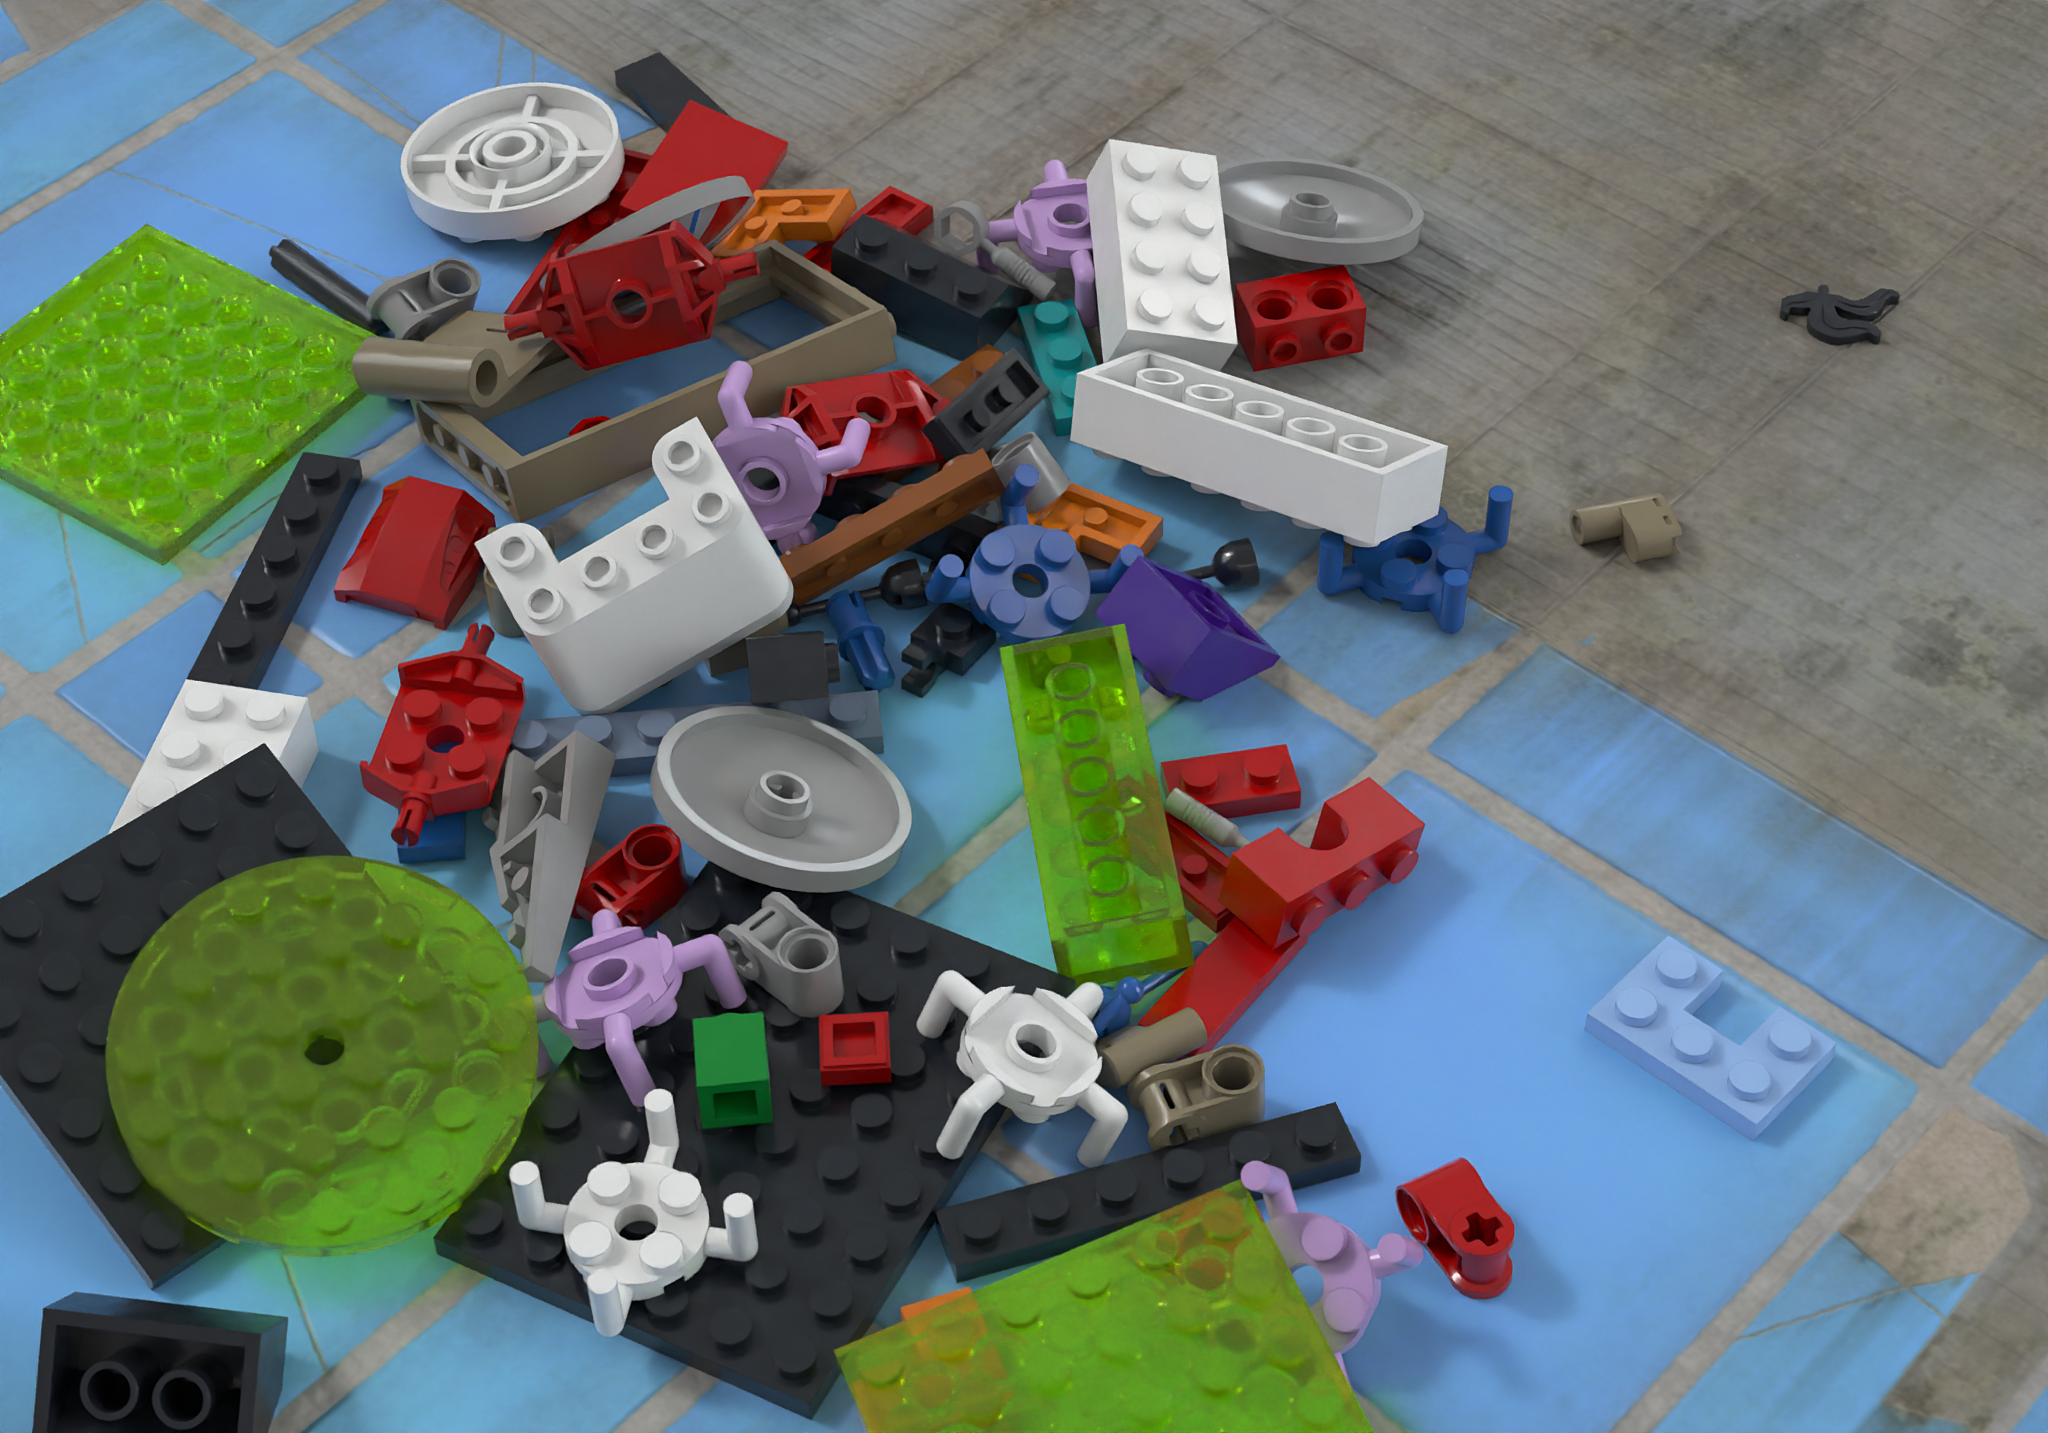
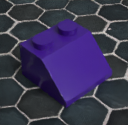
M1138 555L1094 613L1111 631L1107 637L1109 642L1125 656L1133 660H1139L1147 669L1143 674L1144 679L1155 690L1169 698H1173L1176 693L1198 701L1206 700L1273 667L1281 657L1209 583Z

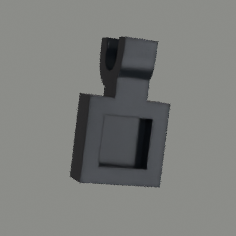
M941 603L910 634V644L901 653V661L912 666L911 670L901 679V689L923 698L946 669L963 676L996 642V631L985 622L982 626L972 615L971 611L953 603Z

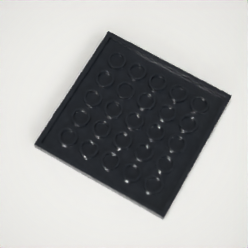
M265 743L0 898V1085L152 1291L500 1063L504 1056L505 1050Z

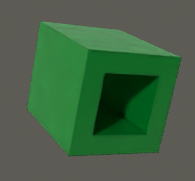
M763 1012L748 1014L725 1013L716 1017L693 1019L696 1082L703 1129L773 1122L769 1060Z

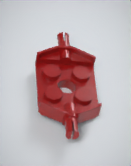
M678 220L671 221L670 229L563 258H560L559 253L555 252L552 253L549 262L542 304L537 305L534 310L504 316L505 331H508L507 336L510 341L543 332L544 338L551 337L586 371L711 339L720 292L726 291V286L729 282L752 276H760L759 263L756 261V254L753 250L749 253L722 260L719 257L714 258L713 254ZM632 290L644 298L647 308L635 316L625 315L617 310L613 298L621 291Z
M901 369L786 387L780 406L779 417H787L799 423L803 433L813 441L819 451L840 445L848 422L854 418L863 419L858 413L866 412L871 418L883 421L882 423L867 421L871 432L860 463L855 467L827 474L825 496L832 495L837 479L939 463L938 473L947 463L921 431V428L950 403L949 398H942L910 370Z
M478 623L471 624L468 628L463 647L459 651H450L399 663L398 673L401 686L371 763L368 765L367 761L361 760L359 764L363 787L373 796L400 810L395 826L391 831V838L401 846L405 845L406 839L408 847L418 844L425 820L434 821L435 816L482 808L490 803L527 700L524 679L487 657L495 633L486 624L481 625L480 632ZM454 742L460 744L452 748L449 753L432 751L433 748L442 743Z

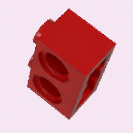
M1345 264L1235 284L1234 317L1236 335L1253 372L1363 352L1366 306Z

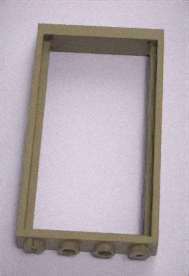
M775 239L737 254L741 255L753 250L756 254V261L759 263L760 276H752L727 283L726 291L720 292L713 325L782 297L827 326V328L746 362L753 370L752 379L744 395V400L752 418H765L779 412L786 387L861 376L897 361L893 337L896 336L897 332L896 325L891 313L887 312L884 305L875 302L859 292L855 287H851L833 276L829 271L820 268ZM638 295L616 304L615 307L619 309L642 296ZM558 346L489 408L410 400L422 442L519 523H522L652 467V454L658 441L668 432L696 416L710 440H714L719 433L728 427L718 402V392L728 370L525 456H521L481 423L627 361L586 371Z

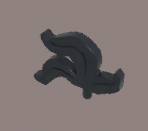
M1822 284L1818 287L1817 292L1806 291L1782 298L1780 318L1787 321L1790 315H1807L1806 328L1808 333L1817 340L1829 345H1847L1865 340L1877 345L1880 343L1881 331L1870 322H1873L1882 315L1884 307L1897 305L1900 295L1893 289L1880 288L1869 296L1855 301L1841 295L1829 294V287Z

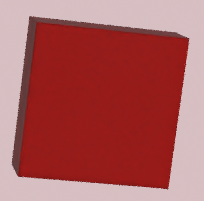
M888 1012L819 1015L822 1086L892 1082Z

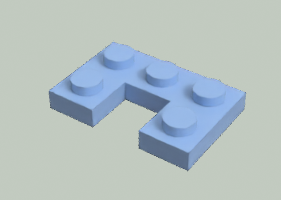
M1668 935L1587 1012L1584 1030L1742 1135L1754 1141L1833 1060L1837 1042L1779 1006L1740 1046L1692 1015L1720 988L1723 970Z

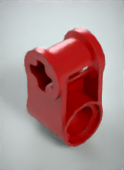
M661 824L643 825L631 831L622 842L594 864L584 868L570 917L577 920L585 919L592 925L593 916L598 911L609 909L616 913L622 927H641L642 931L669 909L676 906L689 888L680 837L670 827Z
M1463 1157L1457 1158L1396 1187V1204L1405 1226L1416 1241L1426 1248L1448 1277L1452 1286L1459 1293L1472 1299H1489L1500 1295L1508 1288L1512 1281L1513 1265L1508 1253L1514 1244L1515 1225L1511 1217L1487 1190L1480 1175L1467 1159Z

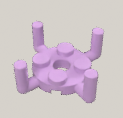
M1050 160L1044 167V183L1031 189V198L1022 205L1019 200L1014 209V218L989 221L987 240L997 247L998 243L1016 241L1019 248L1031 258V265L1041 272L1052 273L1061 268H1072L1075 277V307L1083 328H1091L1097 324L1096 306L1098 302L1087 183L1083 179H1069L1065 165L1059 160ZM1075 221L1077 224L1065 225L1062 222ZM977 248L976 264L999 275V269L993 265L991 257L980 248Z
M736 361L730 365L718 392V402L728 427L719 433L712 443L767 539H775L781 555H783L794 546L810 544L817 539V527L809 521L817 511L824 496L827 474L852 468L860 463L871 428L866 420L854 418L848 422L840 445L819 451L813 441L803 433L799 423L787 417H778L776 419L752 418L744 400V395L752 379L753 370L748 363ZM759 467L769 469L778 477L780 486L773 490H761L750 482L747 472Z
M602 909L593 916V936L579 943L567 953L572 963L559 976L554 972L553 978L548 982H544L542 993L506 1006L501 1013V1022L528 1075L531 1077L545 1075L553 1067V1061L535 1027L536 1024L553 1019L558 1030L570 1037L573 1045L579 1049L595 1048L605 1042L606 1051L632 1104L637 1107H643L645 1096L657 1088L634 1043L633 1030L642 1025L647 1027L660 1025L673 1016L677 1010V1003L674 997L681 986L683 972L704 966L722 1007L726 1009L740 1006L746 1000L747 994L720 937L708 934L672 946L666 935L657 931L658 939L645 937L641 927H622L615 912L609 909Z
M1260 1161L1248 1162L1241 1171L1242 1183L1246 1188L1263 1194L1270 1221L1259 1227L1235 1251L1231 1278L1232 1296L1205 1305L1189 1302L1177 1303L1170 1312V1322L1178 1331L1199 1335H1209L1241 1324L1248 1336L1265 1352L1288 1360L1313 1362L1317 1377L1311 1379L1306 1386L1305 1394L1307 1400L1316 1407L1343 1409L1351 1403L1353 1391L1342 1354L1357 1344L1365 1332L1363 1331L1370 1322L1374 1310H1377L1381 1295L1380 1278L1418 1266L1423 1259V1248L1414 1239L1396 1233H1389L1379 1240L1377 1248L1370 1250L1369 1246L1360 1236L1341 1222L1317 1213L1298 1212L1288 1176L1282 1169ZM1312 1266L1322 1276L1324 1284L1323 1293L1315 1305L1301 1309L1292 1302L1289 1296V1280L1299 1268Z

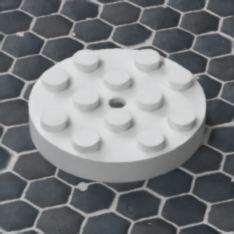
M518 83L474 93L449 104L433 114L416 129L407 141L401 156L400 167L412 209L424 223L432 228L456 236L466 243L512 238L517 241L526 242L537 239L544 231L561 226L586 213L594 206L605 202L609 197V192L614 188L623 171L624 149L613 111L597 96L585 90L563 84Z

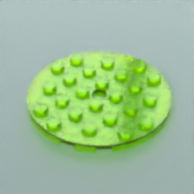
M327 855L278 861L247 870L220 882L198 895L160 927L141 950L123 981L109 1022L106 1044V1077L110 1101L121 1137L133 1161L153 1188L157 1187L165 1197L183 1210L187 1219L210 1233L235 1244H239L241 1240L262 1247L280 1249L282 1254L286 1256L331 1257L351 1255L379 1249L406 1240L434 1226L457 1211L462 1206V1200L473 1192L490 1173L494 1175L511 1152L524 1127V1118L532 1099L534 1087H536L539 1058L537 1016L531 990L523 969L508 943L496 927L476 907L450 888L409 868L361 857ZM323 1034L324 1038L335 1039L345 1048L343 1055L336 1062L329 1065H318L305 1057L304 1054L307 1047L316 1041L317 1035Z

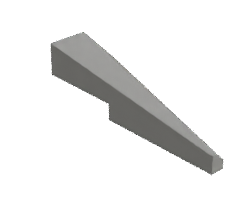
M577 729L537 761L531 760L517 750L507 755L493 796L488 804L489 807L481 814L483 824L495 834L496 842L489 849L500 904L513 917L514 923L506 931L508 942L520 950L522 962L515 968L516 977L527 983L548 982L553 978L616 758V753Z

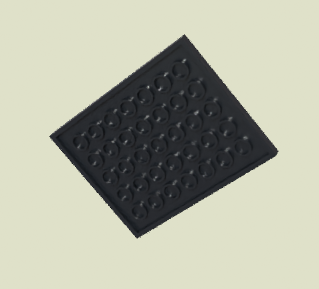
M709 860L660 926L658 932L666 935L672 946L708 934L719 937V932L727 925L735 924L739 926L762 909V900L770 893L780 892L785 895L802 913L822 928L830 931L837 939L844 996L839 1006L826 1015L888 1012L892 1082L822 1086L819 1017H803L791 1012L785 1004L754 980H749L737 970L736 972L746 991L747 998L740 1006L726 1009L722 1007L704 966L683 972L681 986L674 997L677 1003V1010L673 1016L660 1025L652 1027L642 1025L634 1029V1043L656 1088L667 1090L673 1097L679 1147L672 1168L679 1172L692 1174L698 1180L701 1192L708 1206L711 1227L726 1229L723 1204L728 1196L735 1193L748 1195L753 1202L758 1251L748 1261L707 1256L700 1269L687 1281H685L683 1275L676 1281L663 1286L664 1294L650 1299L632 1300L624 1327L618 1335L812 1420L935 1224V1210L945 1208L1007 1109L1006 1106L996 1102L983 1114L969 1143L959 1158L949 1159L939 1153L936 1146L937 1140L958 1099L975 1083L972 1078L966 1076L959 1069L957 1064L961 1034L969 1018L966 1014L955 1006L943 1033L937 1038L926 1037L917 1028V1021L939 976L945 971H956L984 994L1000 987L1015 986L1012 993L1033 995L1036 988L1052 991L1065 999L1076 990V980L847 890L822 893L777 888L739 876ZM657 932L655 933L653 938L658 939ZM763 1012L768 1049L773 1122L703 1129L696 1082L693 1019L716 1017L725 1013L748 1014ZM605 1042L591 1049H579L575 1046L571 1048L433 1237L438 1255L593 1324L594 1319L587 1283L584 1281L583 1275L571 1263L566 1249L564 1234L527 1229L520 1223L509 1174L511 1168L519 1162L529 1161L534 1163L539 1169L545 1202L569 1205L574 1195L587 1182L591 1170L599 1164L605 1162H619L623 1165L644 1163L650 1144L645 1106L637 1107L632 1104L606 1051ZM1033 1043L1018 1044L1026 1054L1032 1057L1039 1058L1042 1053V1049ZM635 1221L624 1226L619 1235L631 1241L643 1240L654 1233L657 1227L647 1221Z

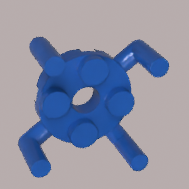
M1021 464L1016 468L1000 498L1004 527L984 537L970 561L965 577H960L964 570V565L959 557L952 554L943 556L926 585L925 594L933 603L967 602L972 615L982 626L985 622L993 630L1001 634L999 639L1010 645L1026 648L1031 678L1038 684H1047L1054 678L1070 653V645L1062 637L1081 618L1087 607L1090 594L1110 593L1138 555L1144 557V553L1138 546L1128 544L1121 549L1109 569L1088 570L1083 558L1076 549L1074 539L1067 532L1061 529H1047L1042 526L1029 524L1025 503L1039 480V472L1030 464ZM1016 574H1029L1033 576L1042 587V595L1036 598H1028L1021 595L1014 588L1012 577Z
M1503 485L1494 486L1489 490L1485 528L1466 533L1457 523L1450 520L1447 511L1439 506L1438 515L1413 526L1409 531L1401 532L1380 542L1378 546L1359 547L1353 545L1352 563L1344 567V536L1333 531L1324 532L1320 536L1318 590L1324 595H1334L1359 588L1366 596L1382 604L1383 596L1390 600L1401 602V610L1431 611L1444 632L1449 634L1459 632L1464 624L1468 582L1472 577L1475 556L1501 549L1508 541L1513 491ZM1415 556L1425 560L1426 562L1422 564H1414L1412 561L1405 559L1403 557Z

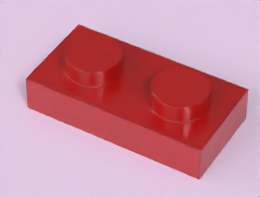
M1286 744L1161 762L1160 780L1166 799L1175 788H1178L1226 819L1300 808L1301 788Z

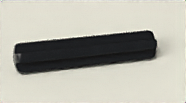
M283 239L278 246L272 245L268 254L272 257L270 264L275 270L368 337H381L384 332H390L391 329L382 319H374L366 310L369 295L292 240Z

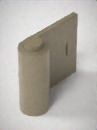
M459 310L423 342L375 336L365 339L353 356L352 373L359 389L365 394L489 408L559 345L551 337L544 338L543 332L510 341L503 321L504 316H511L510 314Z

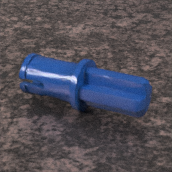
M848 589L841 590L829 598L825 607L827 616L838 635V653L841 658L851 663L859 683L863 685L865 691L878 690L879 695L882 689L891 688L895 681V674L883 649L886 640L884 632L879 625L871 620L864 599L858 591L853 590L851 600Z

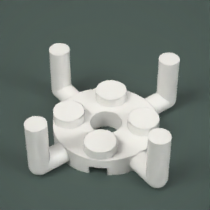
M952 970L943 972L939 976L917 1021V1028L924 1036L937 1038L943 1033L955 1006L966 1014L969 1018L961 1034L957 1064L959 1069L966 1076L972 1078L975 1083L958 1099L937 1140L936 1146L939 1153L949 1159L959 1158L963 1154L983 1114L996 1102L1012 1109L1019 1119L1032 1124L1043 1123L1050 1115L1069 1111L1079 1105L1095 1118V1121L1077 1152L1078 1159L1084 1166L1089 1168L1102 1165L1127 1122L1128 1112L1123 1104L1095 1083L1102 1068V1056L1098 1059L1094 1045L1098 1035L1091 1022L1103 1001V991L1100 986L1092 982L1084 983L1066 999L1052 991L1036 988L1033 995L1012 993L1015 986L1000 987L984 994L960 973ZM1033 1043L1042 1049L1047 1058L1032 1057L1026 1054L1018 1044Z
M664 1089L652 1090L644 1098L650 1138L644 1163L623 1165L619 1162H605L599 1164L591 1170L587 1182L574 1195L569 1205L545 1202L539 1169L534 1163L529 1161L519 1162L511 1168L509 1174L520 1223L527 1229L564 1234L566 1249L571 1263L583 1275L584 1281L587 1283L595 1328L599 1334L605 1337L616 1336L622 1331L632 1300L650 1299L664 1294L663 1286L676 1281L683 1275L685 1281H687L700 1269L707 1256L748 1261L758 1251L753 1202L748 1195L735 1193L728 1196L723 1204L726 1229L711 1227L708 1206L701 1192L698 1180L692 1174L679 1172L672 1168L679 1147V1137L673 1097L670 1092ZM635 1221H647L657 1227L654 1233L643 1240L631 1241L619 1235L624 1226Z

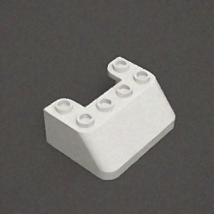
M697 416L665 434L656 444L652 454L653 469L670 499L563 561L558 562L541 532L525 523L505 525L474 543L516 622L565 699L581 715L616 712L780 618L791 605L793 599L792 581Z

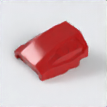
M407 476L385 486L382 502L365 528L353 555L339 574L334 587L336 601L346 604L349 600L434 622V628L446 631L474 588L478 572L483 565V559L474 543L486 537L490 527H496L495 515L463 489L413 476Z

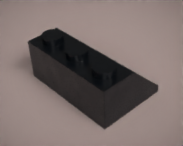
M862 214L832 246L831 274L851 287H855L859 292L880 305H884L887 312L891 313L896 329L961 361H964L988 343L993 346L1017 319V307L1028 306L1033 300V294L1025 289V287L963 257L952 255L942 247L890 222Z
M74 1292L43 1308L32 1433H268L282 1392L289 1317Z

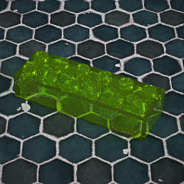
M1125 623L999 648L1050 941L1058 974L1076 980L1077 989L1080 985L1087 982L1098 985L1119 981L1126 977H1139L1195 966L1182 894Z

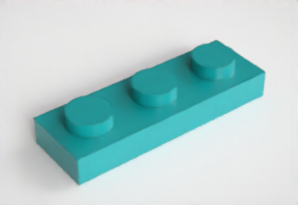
M1073 299L1047 301L1041 304L1017 307V325L1033 371L1050 391V394L1044 399V403L1056 437L1071 435L1077 373L1097 366Z

